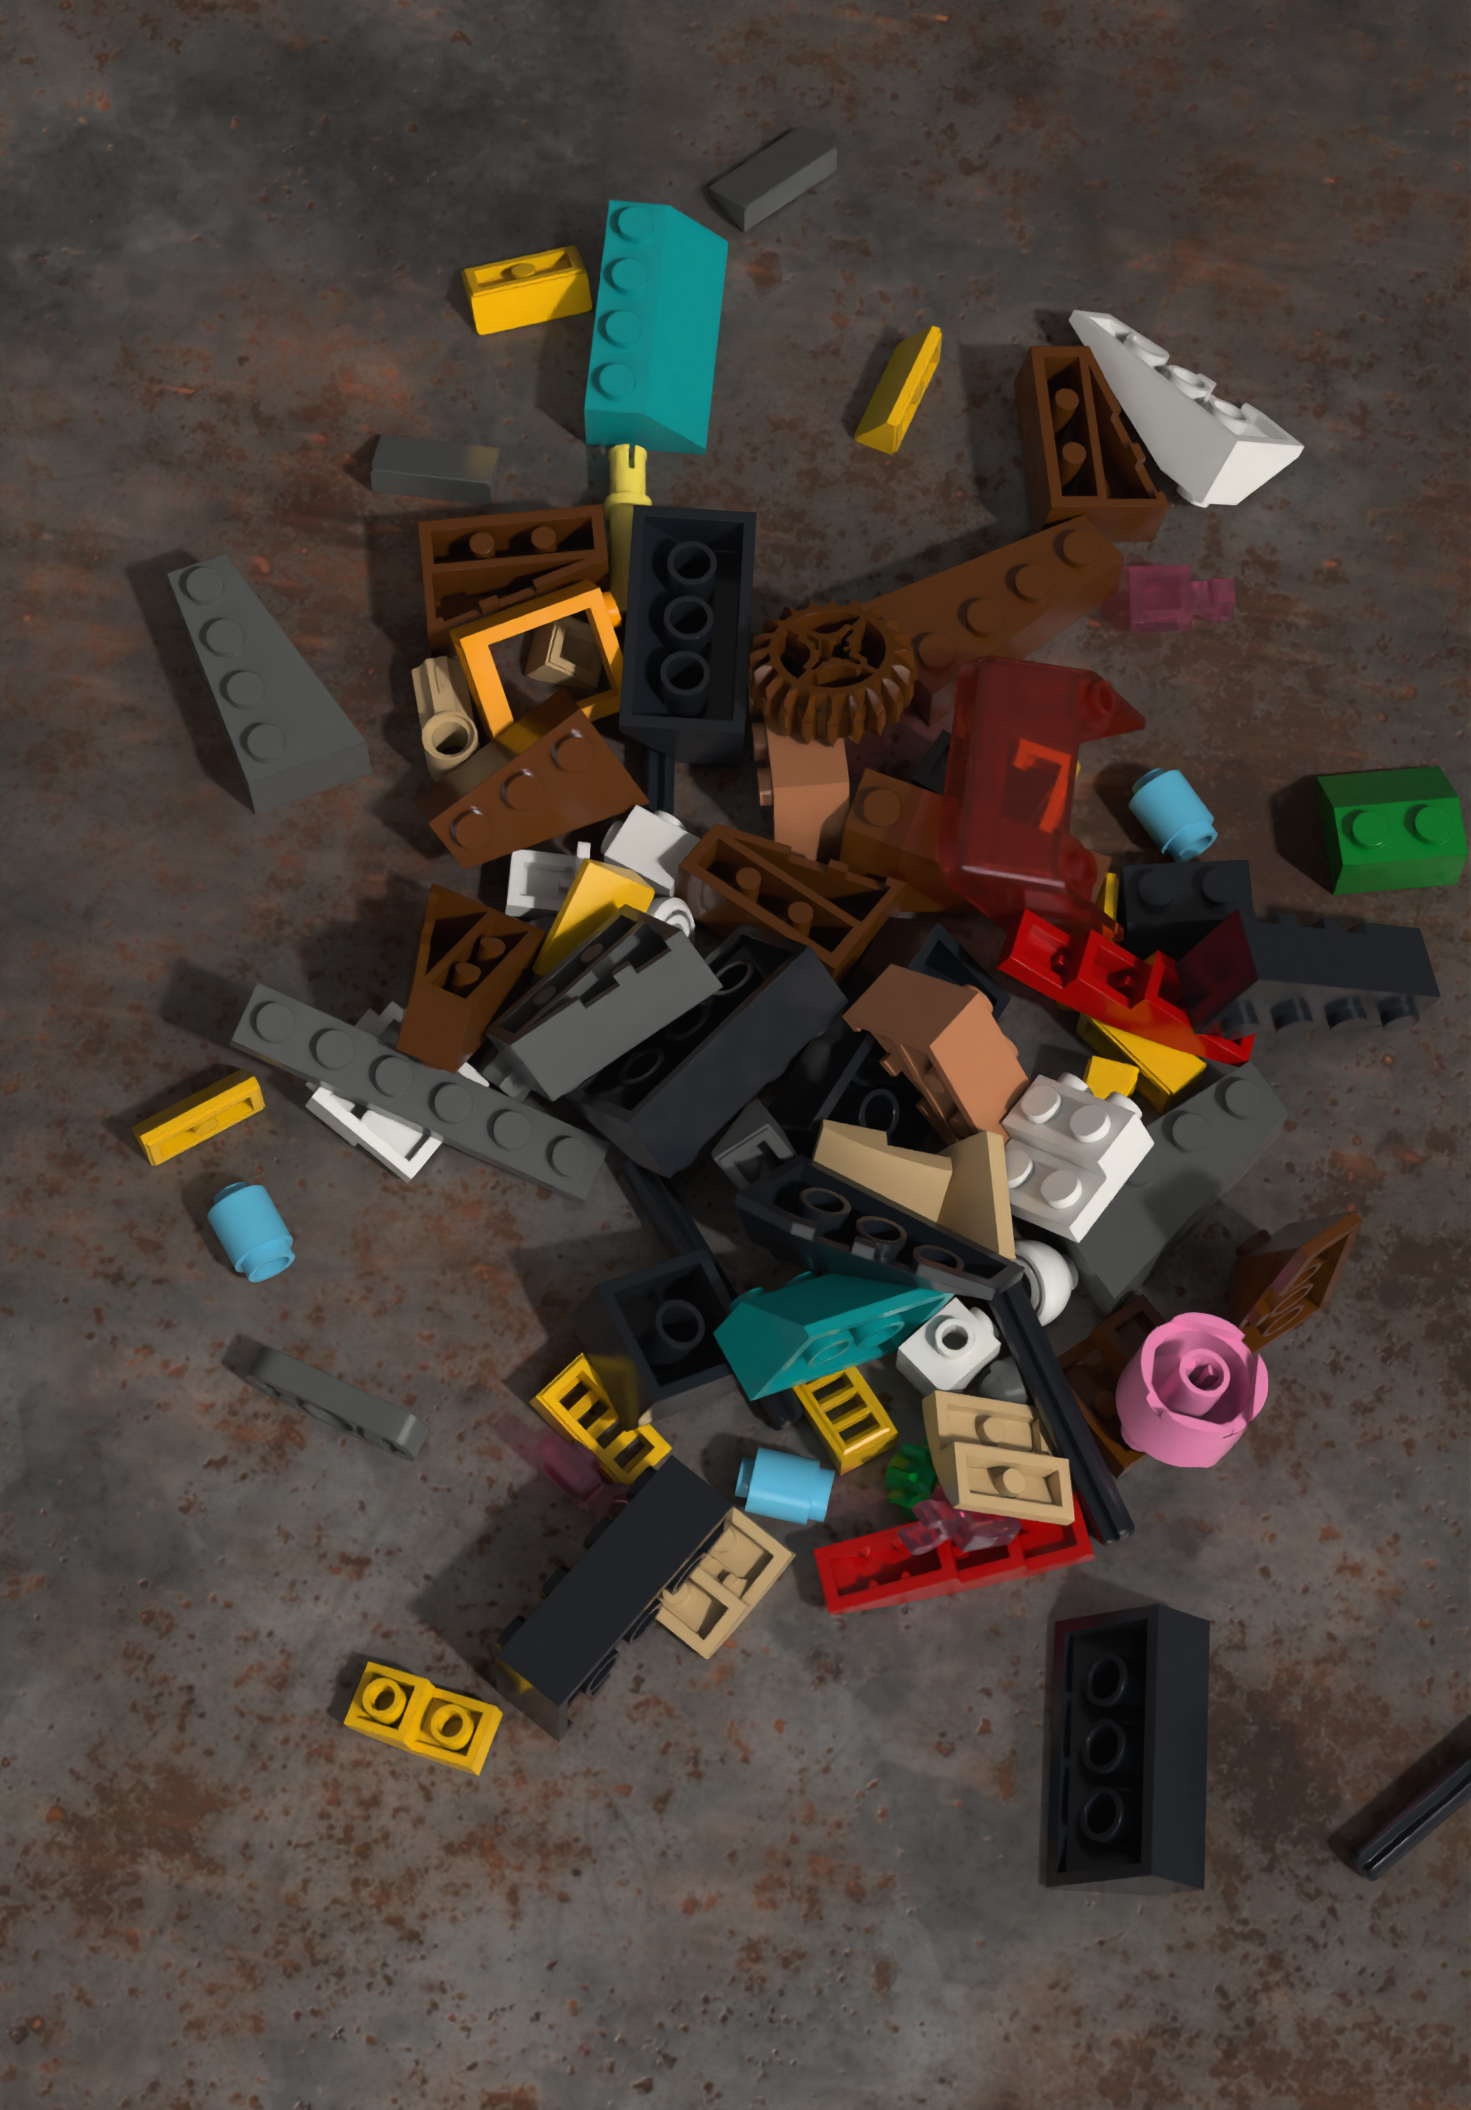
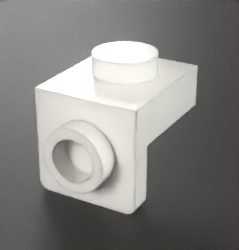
M578 841L575 856L524 849L512 852L505 914L531 919L550 914L557 916L584 858H590L591 843Z

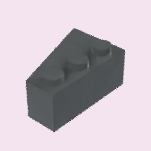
M624 904L486 1028L484 1032L526 1087L554 1101L560 1096L573 1091L584 1080L723 986L681 929Z

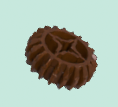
M831 596L827 605L816 606L806 599L801 611L784 607L779 620L766 619L762 634L754 636L750 661L747 662V681L750 682V696L754 700V707L761 709L766 724L779 723L784 737L801 732L806 745L811 743L816 737L827 738L832 748L838 738L848 737L858 745L863 732L881 736L886 723H899L903 708L910 707L911 699L914 696V681L917 680V661L914 660V647L911 643L910 635L902 633L898 619H885L880 606L873 607L867 611L862 610L857 598L847 606L837 605Z

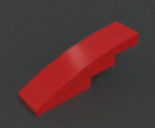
M1026 908L1011 919L997 964L999 970L1062 1004L1115 1028L1156 1043L1236 1067H1241L1249 1061L1256 1032L1235 1040L1223 1039L1221 1033L1194 1034L1175 968L1177 961L1157 950L1143 961L1092 929L1076 940Z
M1072 1492L1075 1521L1068 1526L981 1512H973L947 1520L941 1514L813 1549L828 1612L832 1616L964 1592L1096 1560L1080 1500L1076 1492Z

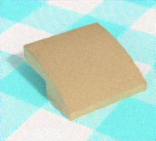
M825 1119L822 1120L811 1157L812 1160L934 1222H937L953 1172L951 1158L890 1146L887 1145V1136L884 1131Z
M986 1130L959 1141L935 1154L951 1158L953 1170L936 1223L1013 1261L1016 1260L1003 1135Z
M934 1390L922 1399L924 1424L933 1465L944 1494L952 1508L1067 1526L1075 1521L1069 1459L1053 1457L1052 1440L1036 1406Z
M734 1504L732 1525L679 1592L671 1595L664 1589L657 1598L663 1602V1607L656 1619L705 1659H709L763 1598L797 1554Z

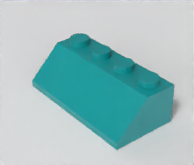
M609 200L584 405L586 445L614 447L629 444V449H633L635 445H638L649 451L706 455L728 241L670 205Z

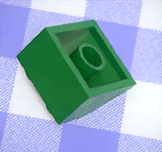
M1439 766L1316 777V792L1333 895L1457 884L1468 857V849L1459 797Z

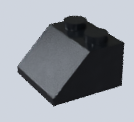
M1249 860L1122 865L1117 901L1120 947L1143 961L1159 950L1178 962L1237 908L1253 909Z

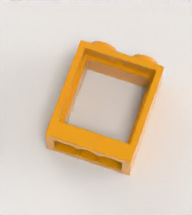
M584 580L449 630L488 743L515 724L488 645L582 610L586 611L611 689L576 703L590 722L620 711L624 650L621 651L614 628L622 626V621L610 591L602 593L600 587L589 580Z

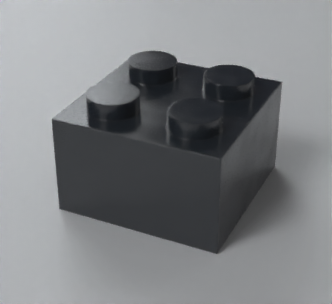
M706 1247L596 1285L569 1315L626 1432L732 1393L741 1385L713 1335L716 1329L732 1313L729 1305L733 1300Z

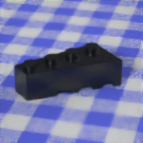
M1237 908L1175 964L1194 1034L1221 1033L1222 1038L1226 1040L1244 1038L1260 1031H1276L1279 1037H1291L1302 1034L1310 1029L1329 1028L1332 1034H1346L1364 1026L1381 1025L1383 1030L1387 1032L1400 1031L1417 1024L1420 1021L1419 1015L1441 998L1420 928L1363 922L1347 931H1343L1340 919L1323 917L1313 924L1303 927L1298 925L1295 914L1276 912L1269 917L1270 923L1258 922L1255 910Z
M673 1455L658 1470L650 1465L637 1477L626 1494V1497L631 1500L630 1503L615 1520L611 1516L606 1515L594 1526L583 1543V1547L588 1551L572 1569L565 1564L560 1566L542 1587L539 1597L544 1601L528 1619L522 1615L515 1617L503 1630L495 1643V1647L500 1650L496 1654L497 1692L557 1742H560L574 1724L568 1719V1709L578 1696L583 1693L586 1696L591 1694L595 1697L612 1676L610 1671L619 1659L620 1653L616 1649L622 1641H625L628 1645H632L635 1642L638 1643L653 1625L654 1620L663 1607V1602L657 1598L664 1589L671 1595L677 1594L732 1525L734 1504Z

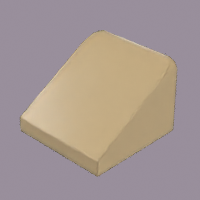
M568 615L536 627L525 669V676L538 681L595 690L598 687L603 662L591 626Z

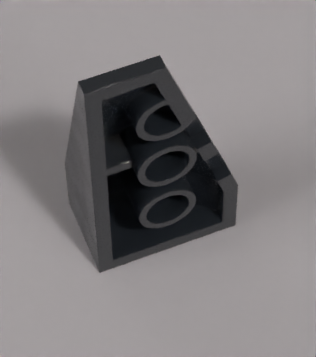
M802 1154L738 1192L734 1202V1206L750 1241L769 1250L778 1261L787 1265L800 1266L808 1270L988 1300L995 1299L1021 1280L1025 1267Z

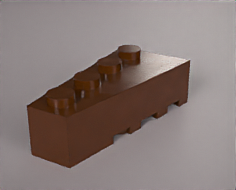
M1083 514L860 604L862 610L867 611L873 607L880 606L885 619H898L902 633L910 635V640L914 647V660L917 661V680L914 681V696L911 699L910 706L926 725L930 727L1115 594L1119 587L1124 557L1088 517Z

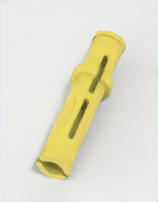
M629 444L617 445L608 451V460L610 461V495L604 501V516L610 520L609 591L616 602L621 621L622 614H626L633 506H652L651 499L646 496L647 451L645 448L635 445L633 448V458H629Z

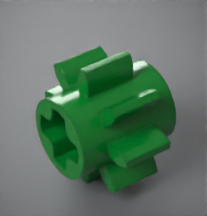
M925 1437L921 1447L905 1442L903 1450L897 1452L892 1457L886 1470V1486L890 1492L887 1500L903 1506L902 1516L915 1521L930 1518L932 1514H942L943 1518L947 1519L950 1516V1511L954 1510V1508L949 1503L938 1480L927 1437Z

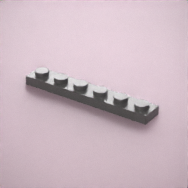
M258 982L229 1042L230 1046L580 1205L587 1200L610 1146V1143L458 1073L453 1074L446 1070L429 1068L420 1063L416 1057L397 1050L396 1045Z

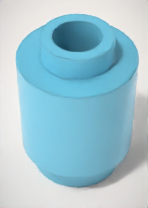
M1157 768L1144 775L1134 784L1132 791L1135 795L1129 802V809L1163 855H1171L1176 863L1187 862L1201 854L1215 841L1218 833L1212 826L1214 817L1179 770L1165 772L1162 768Z
M238 1182L224 1188L214 1197L213 1202L215 1205L209 1211L207 1218L237 1272H244L250 1282H260L282 1272L294 1261L295 1255L291 1249L293 1238L264 1186H249L247 1182Z
M759 1447L756 1459L747 1457L742 1459L735 1496L747 1498L745 1512L806 1525L808 1519L824 1523L835 1470L819 1467L821 1460Z

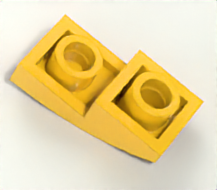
M368 1661L343 1724L352 1730L388 1745L479 1776L503 1713L495 1705L436 1688L428 1679Z

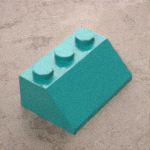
M813 1271L791 1279L779 1290L766 1293L764 1288L760 1287L742 1294L729 1305L732 1313L716 1329L713 1335L749 1400L753 1401L898 1352V1347L935 1316L955 1294L832 1273L817 1277Z

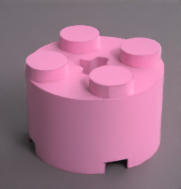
M1196 1312L1175 1316L1170 1322L1156 1327L1127 1364L1117 1383L1116 1407L1122 1423L1121 1435L1124 1441L1132 1449L1146 1452L1153 1458L1173 1466L1208 1468L1215 1465L1233 1447L1261 1411L1267 1398L1268 1373L1266 1365L1259 1353L1254 1357L1250 1349L1244 1344L1242 1340L1246 1335L1235 1325L1220 1317Z

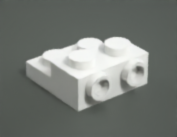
M392 1001L379 1016L370 1008L355 1027L397 1046L403 1009ZM467 1062L456 1072L486 1087L491 1084L488 1079L483 1077ZM309 1081L306 1084L314 1094L305 1107L355 1147L359 1143L407 1184L442 1143L437 1139Z
M1062 1073L1057 1081L1039 1074L1002 1122V1125L1011 1137L1004 1147L1011 1214L1079 1243L1155 1144L1140 1120L1142 1112L1139 1107L1129 1098L1118 1092H1110L1105 1100L1094 1096L1087 1084L1070 1073Z

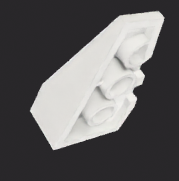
M1074 310L1069 318L1070 324L1083 345L1090 347L1112 392L1159 468L1179 484L1176 489L1177 492L1190 503L1203 508H1207L1209 504L1237 505L1300 456L1305 446L1265 414L1248 403L1243 404L1241 409L1229 402L1218 399L1211 394L1217 383L1201 373L1196 375L1176 365L1167 366L1166 362L1170 355L1166 350L1110 314Z

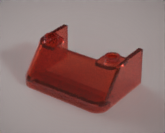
M994 655L964 662L958 676L937 845L938 862L946 882L1006 932H1008L1011 919L1026 908L1076 940L1091 929L1112 942L1123 940L1124 928L1091 901L1093 885L1096 883L1098 876L1097 863L1092 852L1085 848L1070 833L1079 744L1145 729L1146 718L1112 688L1108 682L1092 670Z

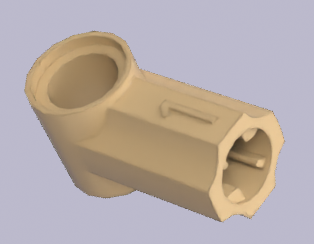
M447 656L425 659L422 665L411 670L422 732V745L427 768L434 782H438L481 749L469 687L461 664L458 660L450 659ZM451 746L464 748L459 753L453 755L441 753L444 749Z

